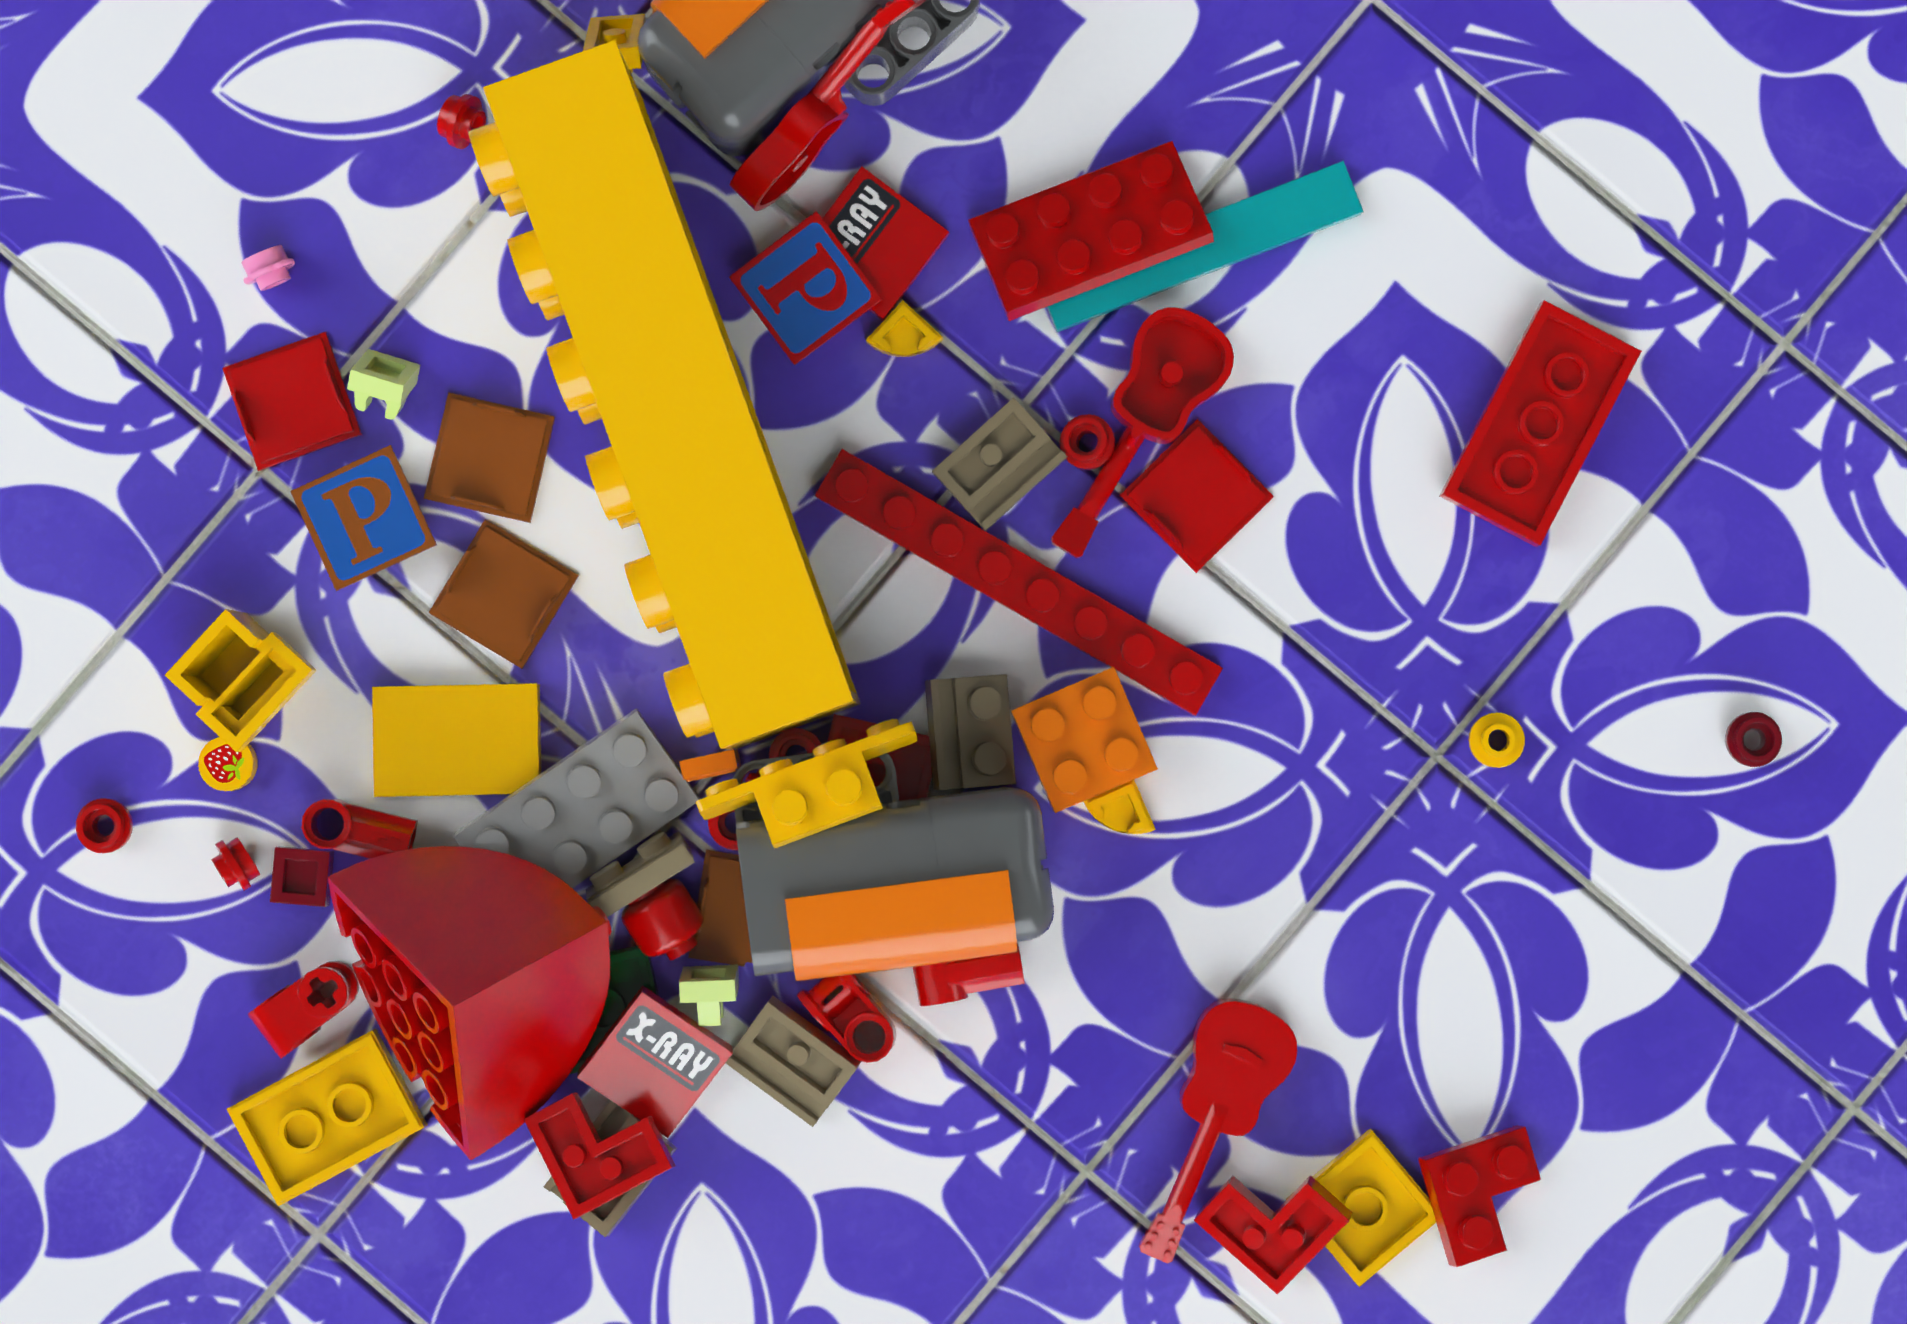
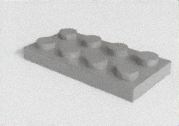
M636 708L456 831L453 837L460 847L488 849L527 860L551 872L573 888L696 804V801L700 800L691 784L683 780L681 770Z

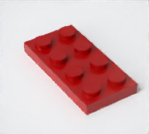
M1173 141L968 219L970 230L1008 321L1214 242L1211 226Z
M1543 300L1536 309L1439 497L1535 547L1541 546L1642 351Z

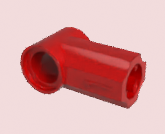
M323 799L314 802L306 809L302 817L301 828L304 837L311 845L320 849H333L370 859L396 851L413 849L418 820L350 804L340 799ZM327 808L337 810L344 820L342 833L333 840L323 837L317 828V819L320 813Z
M1018 942L1017 952L913 967L919 1006L959 1001L968 998L970 993L1025 984Z

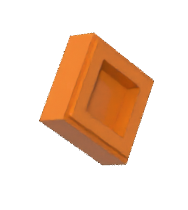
M738 749L679 761L683 780L687 782L736 772L741 767Z

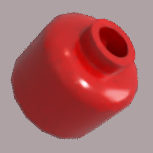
M675 878L667 879L624 907L621 914L624 926L645 956L657 957L666 953L669 960H674L684 955L697 945L698 941L694 934L701 928L704 920L699 907L683 882Z

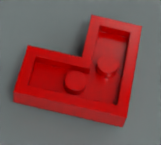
M577 1092L524 1119L573 1220L676 1166L651 1116L601 1141Z
M1516 1125L1418 1158L1448 1264L1453 1267H1460L1507 1251L1492 1196L1541 1180L1526 1127Z
M1232 1175L1198 1211L1194 1221L1278 1295L1350 1221L1353 1212L1311 1175L1276 1212L1270 1209Z

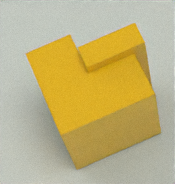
M225 609L170 668L165 676L197 706H202L196 715L235 752H242L317 670L277 633L271 632L269 634L247 613Z

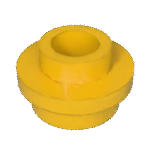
M1489 713L1480 717L1473 724L1469 732L1468 742L1471 753L1481 764L1488 767L1501 768L1514 763L1520 757L1525 745V736L1521 725L1513 717L1504 713ZM1496 729L1503 731L1507 737V743L1500 751L1492 749L1488 742L1490 733Z

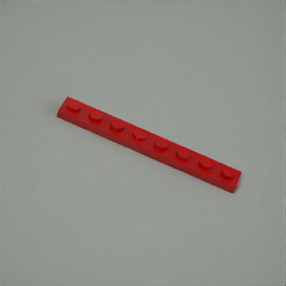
M841 449L815 494V498L1106 666L1114 667L1120 674L1193 716L1197 715L1223 669L1214 662L844 449Z

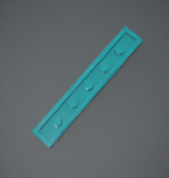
M1341 161L1207 213L1205 215L1213 231L1214 242L1047 306L1056 333L1361 215L1364 211L1345 163Z

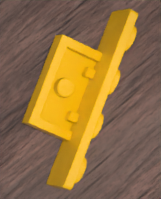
M890 719L867 729L868 737L848 745L845 739L824 743L813 750V758L793 765L791 759H783L768 764L759 770L761 777L739 785L737 779H729L714 784L705 790L707 797L696 801L699 813L704 820H708L757 802L774 848H778L883 809L865 761L917 742L913 723L907 722L900 725L898 719Z

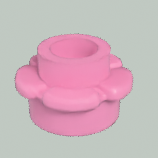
M282 245L265 249L241 262L248 276L243 281L248 285L257 282L260 291L271 289L291 279L288 269L294 266L295 261L292 258L288 259Z

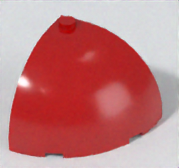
M436 846L396 851L356 863L327 877L341 935L346 938L352 937L354 947L361 960L352 964L354 972L378 1025L411 1082L420 1077L422 1078L429 1095L435 1102V1104L431 1105L430 1111L457 1146L470 1160H473L516 1131L525 1123L524 1119L536 1113L565 1081L587 1048L602 1015L608 994L610 980L609 936L612 932L610 922L601 908L591 906L559 877L536 864L506 853L472 847Z

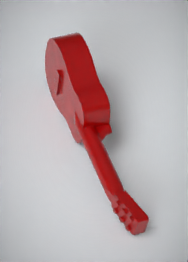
M926 0L889 1L885 4L884 8L881 7L875 11L877 15L863 25L811 91L790 109L774 131L742 164L729 185L754 211L763 210L776 202L805 174L825 144L849 115L846 112L847 106L841 95L843 85L880 42L888 27Z
M1167 307L1157 310L1142 323L1131 348L1128 376L1118 386L1111 401V412L1126 428L1116 443L1112 456L1102 466L1078 508L1074 507L1051 537V543L1076 559L1081 558L1099 522L1096 520L1144 439L1158 444L1173 442L1183 431L1190 413L1211 399L1225 384L1233 368V348L1224 333L1206 318L1186 309Z
M1221 999L1208 1006L1196 1023L1193 1036V1067L1181 1088L1179 1099L1184 1111L1195 1121L1199 1122L1200 1125L1163 1212H1157L1139 1243L1142 1253L1167 1264L1173 1261L1185 1228V1223L1182 1221L1220 1133L1233 1136L1248 1134L1256 1125L1264 1099L1284 1082L1296 1062L1298 1051L1294 1032L1279 1016L1258 1004L1241 999Z

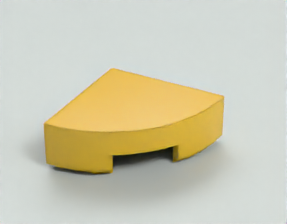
M902 300L866 339V343L877 351L890 356L910 357L931 350L943 340V336Z
M1134 780L1083 801L1090 814L1097 821L1114 831L1126 834H1143L1156 830Z

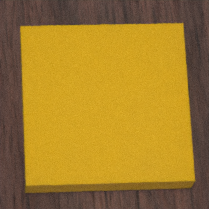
M1371 1129L1367 1130L1312 1176L1353 1212L1350 1221L1325 1247L1359 1287L1436 1223L1428 1196Z

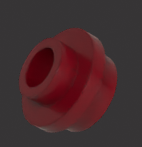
M1747 712L1737 716L1729 724L1725 734V745L1730 756L1739 764L1748 767H1760L1776 758L1781 749L1782 734L1778 724L1770 716L1760 712ZM1750 729L1756 730L1760 735V744L1754 750L1748 749L1744 744V735Z

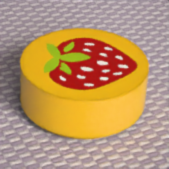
M217 737L209 741L202 749L198 760V767L201 777L210 787L220 791H235L247 786L252 781L257 772L258 760L255 750L250 744L242 752H235L223 739Z

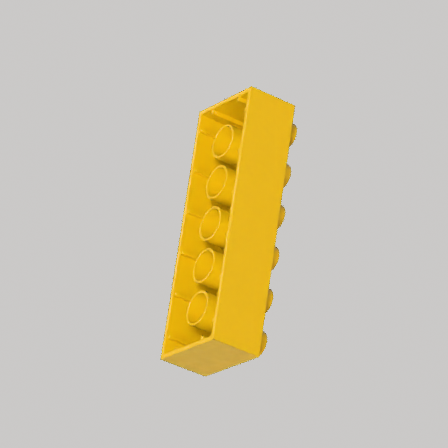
M616 40L484 86L483 89L495 122L470 130L468 133L471 145L492 196L500 195L510 217L524 212L529 214L534 230L507 239L509 250L530 303L532 305L539 303L547 321L563 315L566 317L573 338L546 347L548 359L568 410L570 412L577 410L584 425L600 419L603 420L611 446L585 455L586 464L598 499L608 520L617 519L621 529L638 523L641 526L651 555L624 564V568L634 600L647 629L656 627L657 631L662 633L677 627L689 664L664 672L663 676L672 706L685 736L688 738L695 735L696 738L715 732L720 749H738L786 730L860 705L854 683L643 98Z

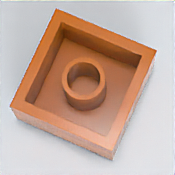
M1114 667L1010 711L1054 813L1158 769Z

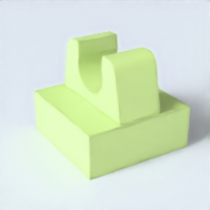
M368 349L350 370L347 389L354 391L355 407L360 411H365L371 404L373 397L384 400L387 404L385 418L393 420L402 410L409 393L417 384L420 364Z
M738 965L683 967L679 979L680 1003H697L699 1026H721V1018L724 1016L723 1002L736 1001L739 989Z

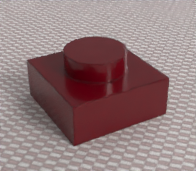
M275 847L270 902L319 907L330 906L331 894L327 877L333 873L334 851Z

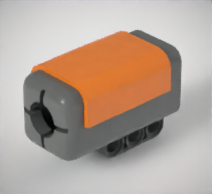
M653 0L650 5L654 14L646 20L639 31L638 47L652 79L679 108L687 107L689 109L685 113L686 116L722 153L731 156H742L756 149L774 131L790 109L811 91L863 25L877 15L875 11L881 7L884 8L887 2L894 0ZM926 0L888 27L880 42L844 84L845 88L863 104L877 106L886 103L973 24L978 16L980 0H970L968 7L960 12L946 10L939 0ZM909 27H919L927 32L930 39L926 46L921 49L911 50L900 43L899 35ZM869 64L881 65L888 72V79L879 87H867L857 78L858 73L863 67Z
M808 753L754 760L742 765L736 771L733 779H737L740 785L745 775L751 770L761 769L768 764L783 759H791L794 765L813 758L814 754ZM886 753L878 756L885 765L886 773L883 781L878 786H875L883 809L781 847H773L757 802L735 809L737 845L754 975L762 976L794 971L796 981L903 969L1017 952V942L1032 940L1043 935L1049 929L1054 916L1049 868H1043V865H1041V860L1047 859L1042 812L1038 801L1031 793L1021 788L1000 787L899 801L895 766L892 758Z

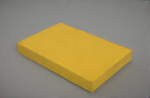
M540 684L372 687L374 797L512 794L541 774Z
M376 1028L227 1108L233 1123L278 1206L428 1125Z

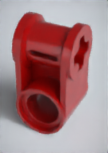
M329 961L309 971L292 985H287L248 1013V1016L281 1059L320 1031L323 1024L348 1007L357 997L359 981L354 970L348 964L340 961ZM333 980L337 984L338 989L333 992L332 996L325 998L322 996L320 989L324 987L326 982Z
M855 974L822 978L809 991L802 989L797 993V997L811 1015L827 1031L831 1032L849 1054L858 1061L866 1063L877 1062L884 1058L894 1046L896 1040L895 1025L870 996L871 994ZM842 985L843 990L826 1004L824 1002L825 998ZM863 1021L877 1022L885 1031V1043L879 1050L867 1051L858 1045L855 1032L858 1025Z

